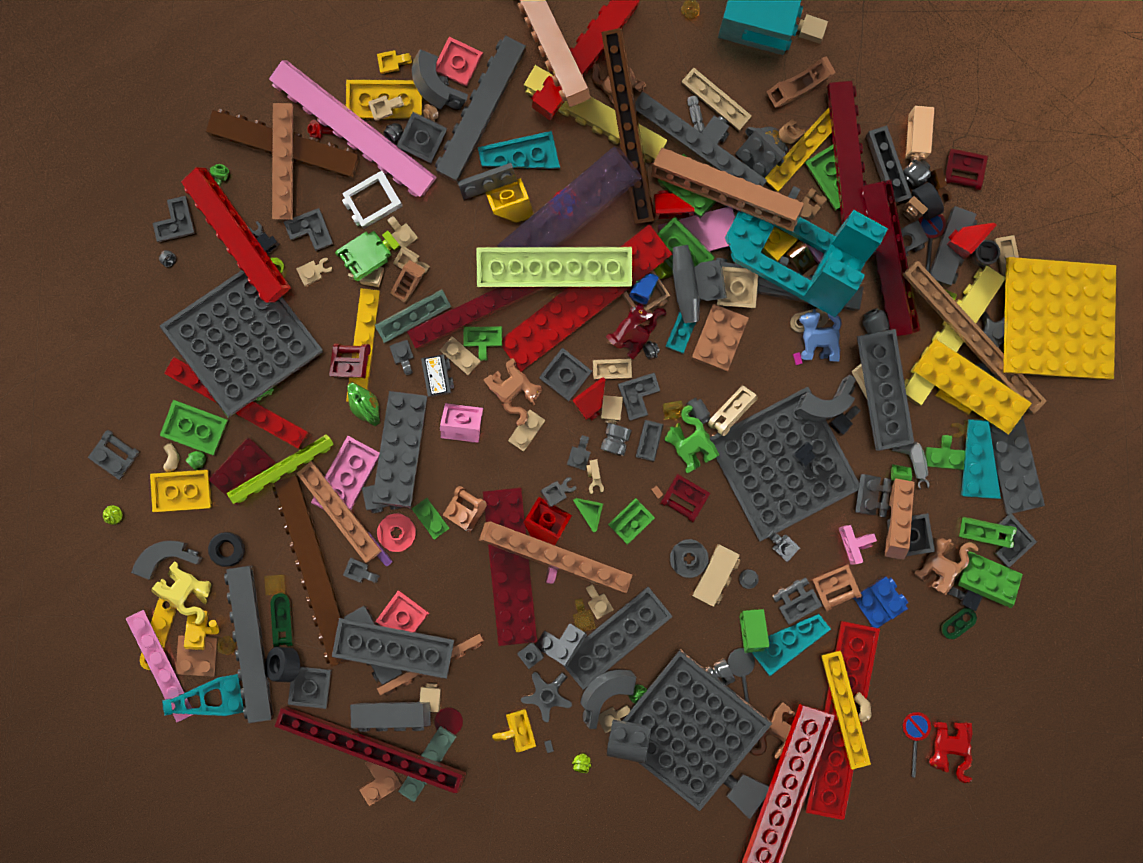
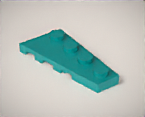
M552 131L478 147L482 167H500L512 163L513 168L560 169Z
M968 419L961 495L1001 499L989 421Z
M818 614L768 636L769 648H765L761 652L751 653L767 674L772 676L828 633L831 628Z

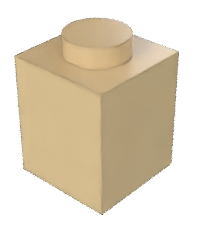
M806 14L805 19H800L798 25L799 37L820 44L828 21Z
M603 395L601 420H605L607 424H616V421H620L623 397Z
M426 683V686L421 687L420 702H430V712H439L441 688L437 687V684Z

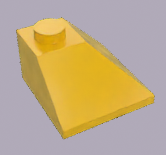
M521 178L517 179V182L486 192L493 214L516 223L534 217L533 209Z

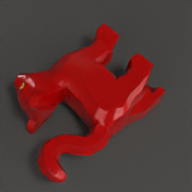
M934 722L933 726L937 728V736L934 742L935 754L929 759V765L942 770V772H949L947 755L963 756L965 761L958 766L956 775L960 782L970 783L972 778L965 776L964 772L971 767L973 760L971 756L972 746L970 744L973 736L972 723H954L957 735L949 736L946 723Z

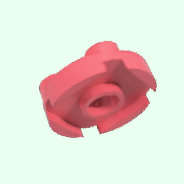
M394 513L386 516L377 528V537L384 548L392 552H401L413 544L416 537V528L409 517ZM395 527H399V530H402L399 538H394L395 535H391V531H394Z

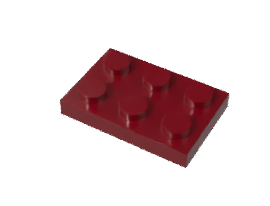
M247 437L208 480L228 497L226 493L274 466L276 462Z

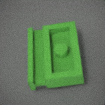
M635 498L608 525L628 545L655 517Z

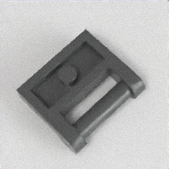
M107 430L88 458L121 480L138 456L139 451L135 448H130L113 436L110 430ZM110 442L126 453L128 458L126 460L105 445Z

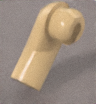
M169 443L163 447L168 455L167 461L163 466L166 472L174 471L180 460L172 443Z
M858 692L853 697L854 701L860 706L858 717L861 722H866L872 716L871 704Z

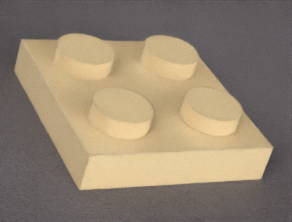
M722 267L727 298L717 299V305L756 308L758 275L746 268Z

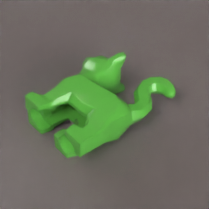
M690 405L682 409L681 416L687 424L695 425L696 431L685 439L681 425L677 423L676 427H670V431L665 437V441L675 446L678 455L687 464V473L701 466L696 456L697 452H703V459L706 463L719 456L702 422L697 418L689 417L688 413L693 409Z

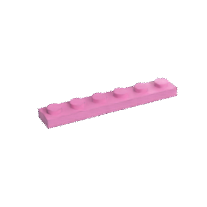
M142 610L127 617L126 621L165 700L183 694L184 691L145 611ZM186 698L185 706L186 708L191 709L192 707L188 699ZM171 703L173 710L175 708V704ZM173 713L176 722L193 715Z

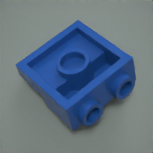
M882 577L861 591L862 597L853 598L870 625L874 628H879L908 609L906 606L908 604L907 599L903 594L899 595L896 592L895 588H897V585L892 578Z

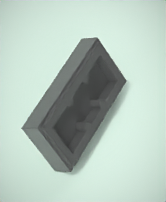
M648 420L644 421L636 453L637 458L655 461L664 424Z

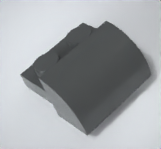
M613 719L607 756L646 763L651 727Z

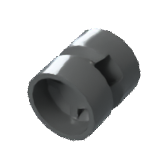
M983 240L970 255V259L977 267L984 268L985 266H990L998 260L1000 248L992 240Z
M608 423L605 432L608 438L603 440L600 449L624 456L626 452L624 442L629 441L632 430Z
M725 659L715 663L713 668L710 666L705 668L726 686L736 681Z

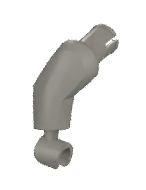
M915 441L912 444L894 447L892 451L908 454L911 457L916 478H920L918 482L919 489H921L920 483L922 481L927 482V487L929 488V481L925 478L928 476L927 461L921 445Z

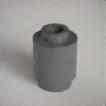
M695 397L686 403L693 407L688 413L690 417L699 419L702 424L711 419V413L702 399L697 400Z

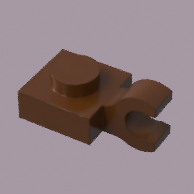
M942 168L931 171V177L928 179V182L936 188L941 199L943 195L946 202L950 201L952 195L944 188L947 184Z

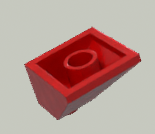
M668 190L657 191V194L653 196L655 220L672 219L674 216L677 219L693 216L695 212L693 206L674 193H669Z
M995 223L962 227L959 231L955 229L948 237L950 241L947 245L961 258L965 259L975 251L997 225Z
M604 377L572 400V403L586 421L589 418L593 421L600 415L599 411L602 408L606 380Z
M538 497L524 520V524L531 537L555 546L572 515L555 505L549 508L546 501Z

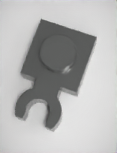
M571 477L566 478L562 485L556 481L540 491L549 508L566 499L565 492L572 493L575 491L576 486L572 488L567 487V482L571 481Z

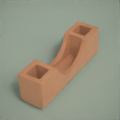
M895 478L892 485L889 501L891 520L886 539L885 557L904 560L909 551L914 495L913 481Z

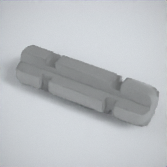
M688 97L687 101L688 106H690L692 122L695 124L694 128L702 133L705 126L702 123L703 118L700 106L698 105V97Z

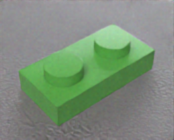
M425 498L412 508L434 540L450 529L428 498Z

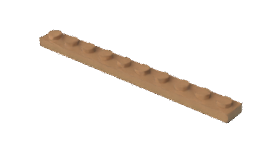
M919 261L914 262L903 276L1000 382L1032 403L1027 411L1031 415L1035 414L1045 404L1046 399L1023 374L1003 373L1004 354L922 264Z

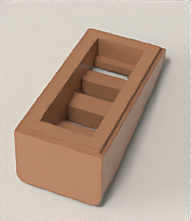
M409 260L404 265L390 294L406 304L421 280L425 269ZM398 288H401L402 290H404L405 292H407V294H405L404 292L400 291Z

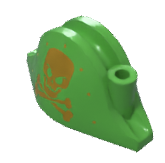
M353 382L347 385L351 412L357 418L374 426L380 423V413L376 396Z

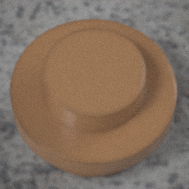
M429 104L424 105L422 115L435 122L439 117L437 108Z

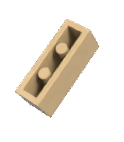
M718 544L692 596L713 607L715 603L719 605L723 597L721 591L724 586L728 587L732 579L730 574L733 569L736 570L741 561L738 559L740 555Z

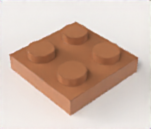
M179 635L176 674L214 677L216 675L218 637H206L204 650H191L184 648L185 636Z

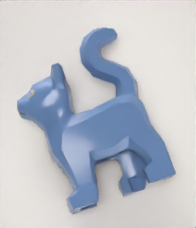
M816 309L800 316L799 321L804 326L803 339L805 350L801 353L803 360H812L815 348L823 347V351L819 354L820 359L829 357V361L839 362V340L842 323L838 315L833 317L828 314L834 325L833 327L817 328L820 313H816Z

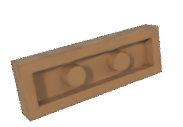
M915 196L902 208L904 210L903 214L909 220L913 219L915 221L928 210Z

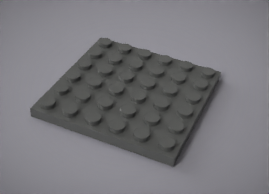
M242 270L160 325V329L228 418L323 353L322 348L285 300L281 297L276 302L266 303L259 297L257 289L249 283L247 275Z
M809 387L733 425L725 436L717 433L710 437L711 442L719 453L716 460L759 542L768 538L772 531L778 533L859 490L860 483L827 421H812L794 413L801 396L807 392L812 394ZM806 442H809L814 447L811 452L816 456L815 459L826 466V468H822L821 465L816 466V471L819 475H815L812 472V467L809 463L806 466H802L792 456Z
M681 649L622 720L651 727L646 763H638L698 811L704 807L772 725L768 718Z

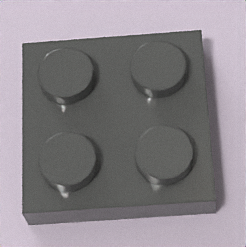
M412 112L397 147L432 163L447 128L416 112Z
M760 128L755 130L735 153L749 168L763 178L786 155Z
M562 348L540 375L539 379L567 401H570L592 373V370Z
M300 666L297 677L290 682L288 705L327 709L331 670Z

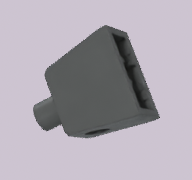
M741 773L737 779L729 775L723 783L730 788L726 794L727 797L749 819H751L763 802L769 789L768 785L744 773Z

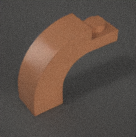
M826 56L800 74L777 83L767 91V94L775 108H778L816 89L836 72Z

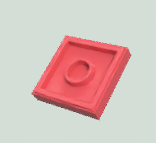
M449 37L437 60L436 73L448 77L449 80L467 88L480 63L483 52Z
M398 590L375 622L384 627L416 632L429 612Z

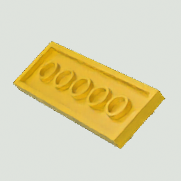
M936 338L913 368V371L1008 435L1032 404L1029 400Z

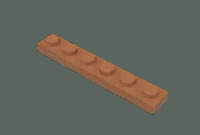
M273 103L272 219L293 220L292 103Z
M309 462L296 473L365 563L370 562L382 552L314 462Z
M481 633L455 646L452 650L451 658L454 657L456 660L465 655V650L471 648L473 651L481 647V642L484 641ZM408 671L378 687L377 690L380 695L385 693L387 697L397 691V686L402 684L405 687L414 682L412 678L418 675L422 678L426 675Z

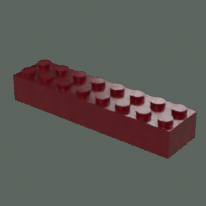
M522 488L483 491V500L487 503L485 508L486 522H493L527 535L524 524ZM488 544L498 646L537 642L529 559Z

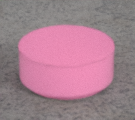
M548 567L545 583H554L557 575L556 569Z

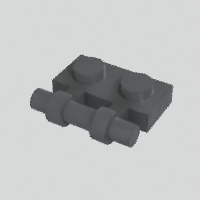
M861 474L856 512L876 515V509L878 508L880 509L879 516L886 517L887 510L890 508L888 501L889 494L892 491L891 479L884 478L883 485H880L881 477ZM879 491L882 492L881 503L878 502Z
M806 577L800 581H794L793 585L778 590V593L772 596L775 602L783 599L785 604L779 607L788 625L822 606L813 589L805 592L803 587L809 584ZM798 591L800 596L790 600L788 596Z

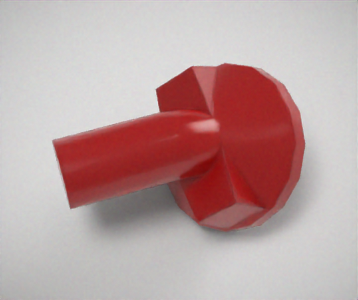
M312 120L307 127L310 137L321 138V134L335 135L332 132L334 129L322 126L318 120Z

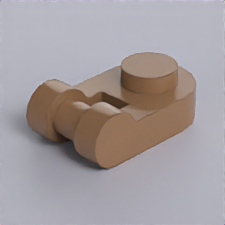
M792 119L779 130L781 141L792 144L799 140L806 132L803 128L800 129L796 125L797 122Z
M811 188L802 200L804 206L800 217L810 222L827 198L823 195L821 197L816 193L815 189ZM810 199L817 202L815 207L808 203Z

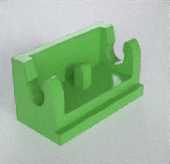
M764 609L743 611L739 618L744 652H761L765 648H769Z

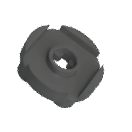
M682 540L673 547L670 553L671 567L677 574L685 578L697 577L708 565V552L696 540ZM687 553H691V556L695 558L691 561V564H687V561H684Z

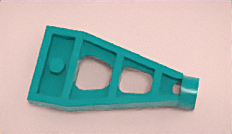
M238 674L218 677L177 697L162 700L164 715L176 713L228 716L243 713L244 707ZM213 689H219L221 693L222 704L218 707L205 704V694ZM198 695L201 706L199 708H186L185 699ZM171 703L175 704V708L173 710Z

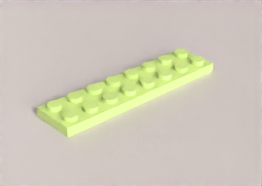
M632 247L476 248L477 287L632 286Z

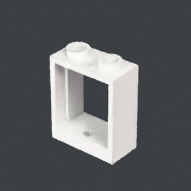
M383 171L342 193L345 197L342 200L347 210L352 209L355 214L352 216L357 226L361 225L363 229L402 207L399 198ZM379 181L392 203L363 220L350 197Z

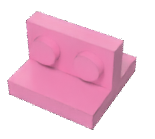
M445 403L440 424L441 438L479 443L483 408Z
M851 525L839 527L850 564L862 563L863 559L860 549L872 547V543L877 541L875 534H867L855 538Z

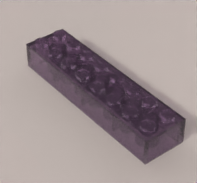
M613 147L497 246L560 247L640 180L642 176L621 149Z

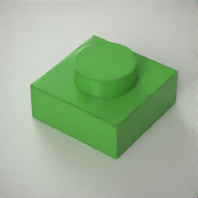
M892 464L891 480L895 481L896 478L911 481V467Z

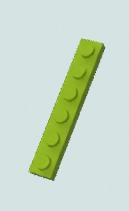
M326 434L226 494L233 504L236 502L241 503L247 499L249 494L260 492L264 485L269 482L275 483L281 478V475L286 472L288 474L292 473L297 469L298 465L312 461L314 459L313 456L329 451L330 446L334 444Z

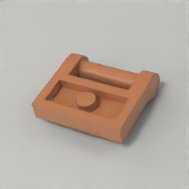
M458 486L454 491L455 496L443 513V516L466 531L471 532L485 510L487 503L483 499H477L469 494L462 486ZM463 499L474 505L473 511L461 504Z
M849 564L812 579L826 611L852 598L862 597ZM851 585V591L828 600L827 594Z

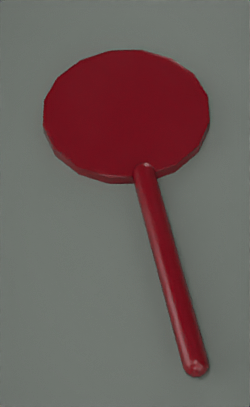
M446 707L436 714L434 725L436 730L442 726L455 735L462 728L463 718L458 710Z

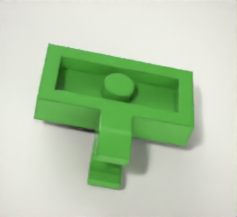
M502 326L464 327V347H479L480 361H488L487 347L502 346Z
M942 435L941 448L926 447L925 457L927 466L964 470L965 451L950 449L952 436Z

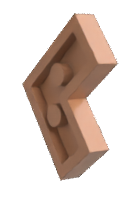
M367 761L365 764L375 780L359 789L367 804L371 806L403 784L395 771Z

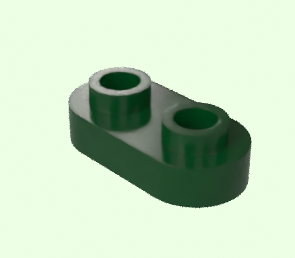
M969 608L959 610L942 624L941 632L943 636L948 639H956L975 625L977 621L976 613ZM965 614L969 616V620L966 622L963 620ZM949 626H953L954 631L952 633L948 632Z

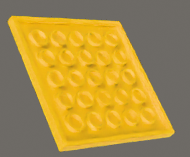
M1016 257L1006 258L1003 373L1114 379L1116 265Z

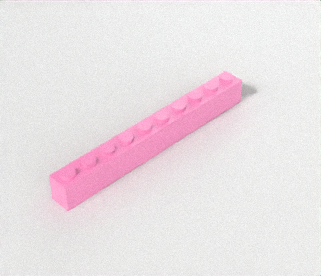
M282 60L269 78L273 82V87L279 91H285L291 101L299 102L303 105L302 109L310 115L313 113L318 117V122L334 129L332 132L339 138L344 137L348 140L347 144L355 150L359 149L363 152V157L370 162L375 161L381 171L384 173L389 172L393 175V180L400 185L404 184L409 188L408 192L413 196H424L437 177L287 60Z

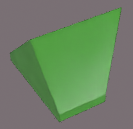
M579 498L574 499V503L593 533L596 532L603 503Z

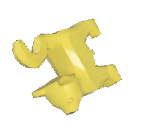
M174 561L169 567L168 575L175 583L172 587L166 585V581L161 579L160 583L157 582L151 592L160 599L167 601L170 606L176 608L181 614H197L198 617L195 623L201 624L205 619L204 611L195 606L186 608L184 602L190 593L193 592L202 603L206 604V598L210 593L212 584L209 581H198L191 574L178 569V563Z

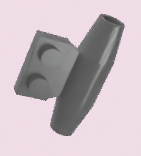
M688 245L673 247L672 271L678 306L684 323L700 321V299L710 301L727 298L721 259L701 262L695 267Z

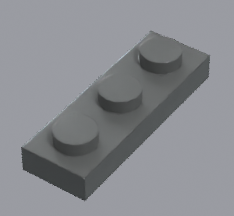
M512 163L457 182L463 200L517 182Z

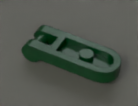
M278 593L272 597L270 602L273 647H280V645L294 646L291 601L288 595ZM286 631V637L279 636V632Z

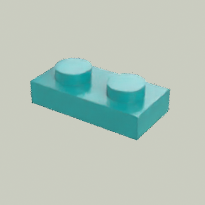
M680 312L665 347L683 354L696 322L684 323Z

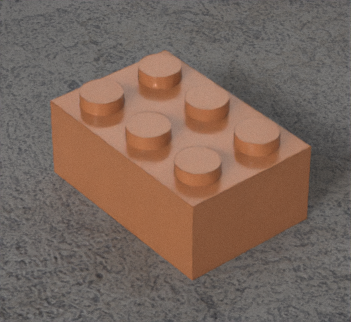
M713 304L691 360L727 373L749 317Z

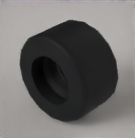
M925 183L912 190V197L915 196L928 208L922 215L925 220H930L944 212L942 199L931 183Z
M231 532L215 535L210 540L208 546V554L211 560L216 565L222 567L238 564L245 553V545L242 539L237 534ZM224 542H229L234 547V552L229 557H224L220 554L219 548Z
M285 647L271 649L266 658L265 665L268 678L274 682H292L295 680L300 669V659L297 651L293 648Z

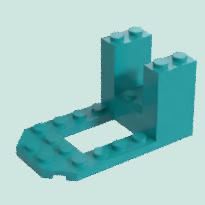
M728 0L718 38L784 55L785 50L789 51L791 36H795L798 29L796 18H800L803 6L800 5L801 0Z
M853 210L835 235L801 217L792 232L738 211L725 236L727 245L729 244L733 262L836 317L857 292L865 276L861 273L865 262L881 244L888 228ZM774 226L824 253L811 280L761 253Z

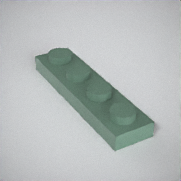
M441 289L381 321L375 327L385 343L452 306Z
M440 726L421 756L440 763L455 740L456 735ZM408 776L398 792L415 802L426 783Z

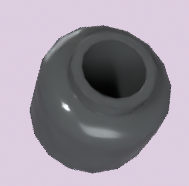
M913 160L903 170L909 187L918 188L924 185L931 177L929 170L931 167L925 160Z
M875 308L864 314L865 317L862 319V323L867 334L886 331L890 328L889 320L883 310Z

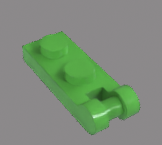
M963 517L959 537L1013 548V536L1016 534L1017 528ZM1000 532L1006 534L1005 539L1000 538Z

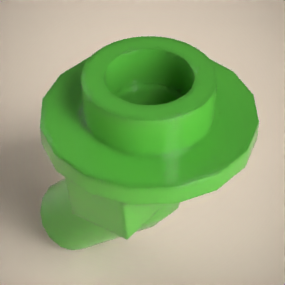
M216 164L210 168V173L215 177L214 180L217 184L220 185L222 180L224 181L228 178L229 169L222 164Z

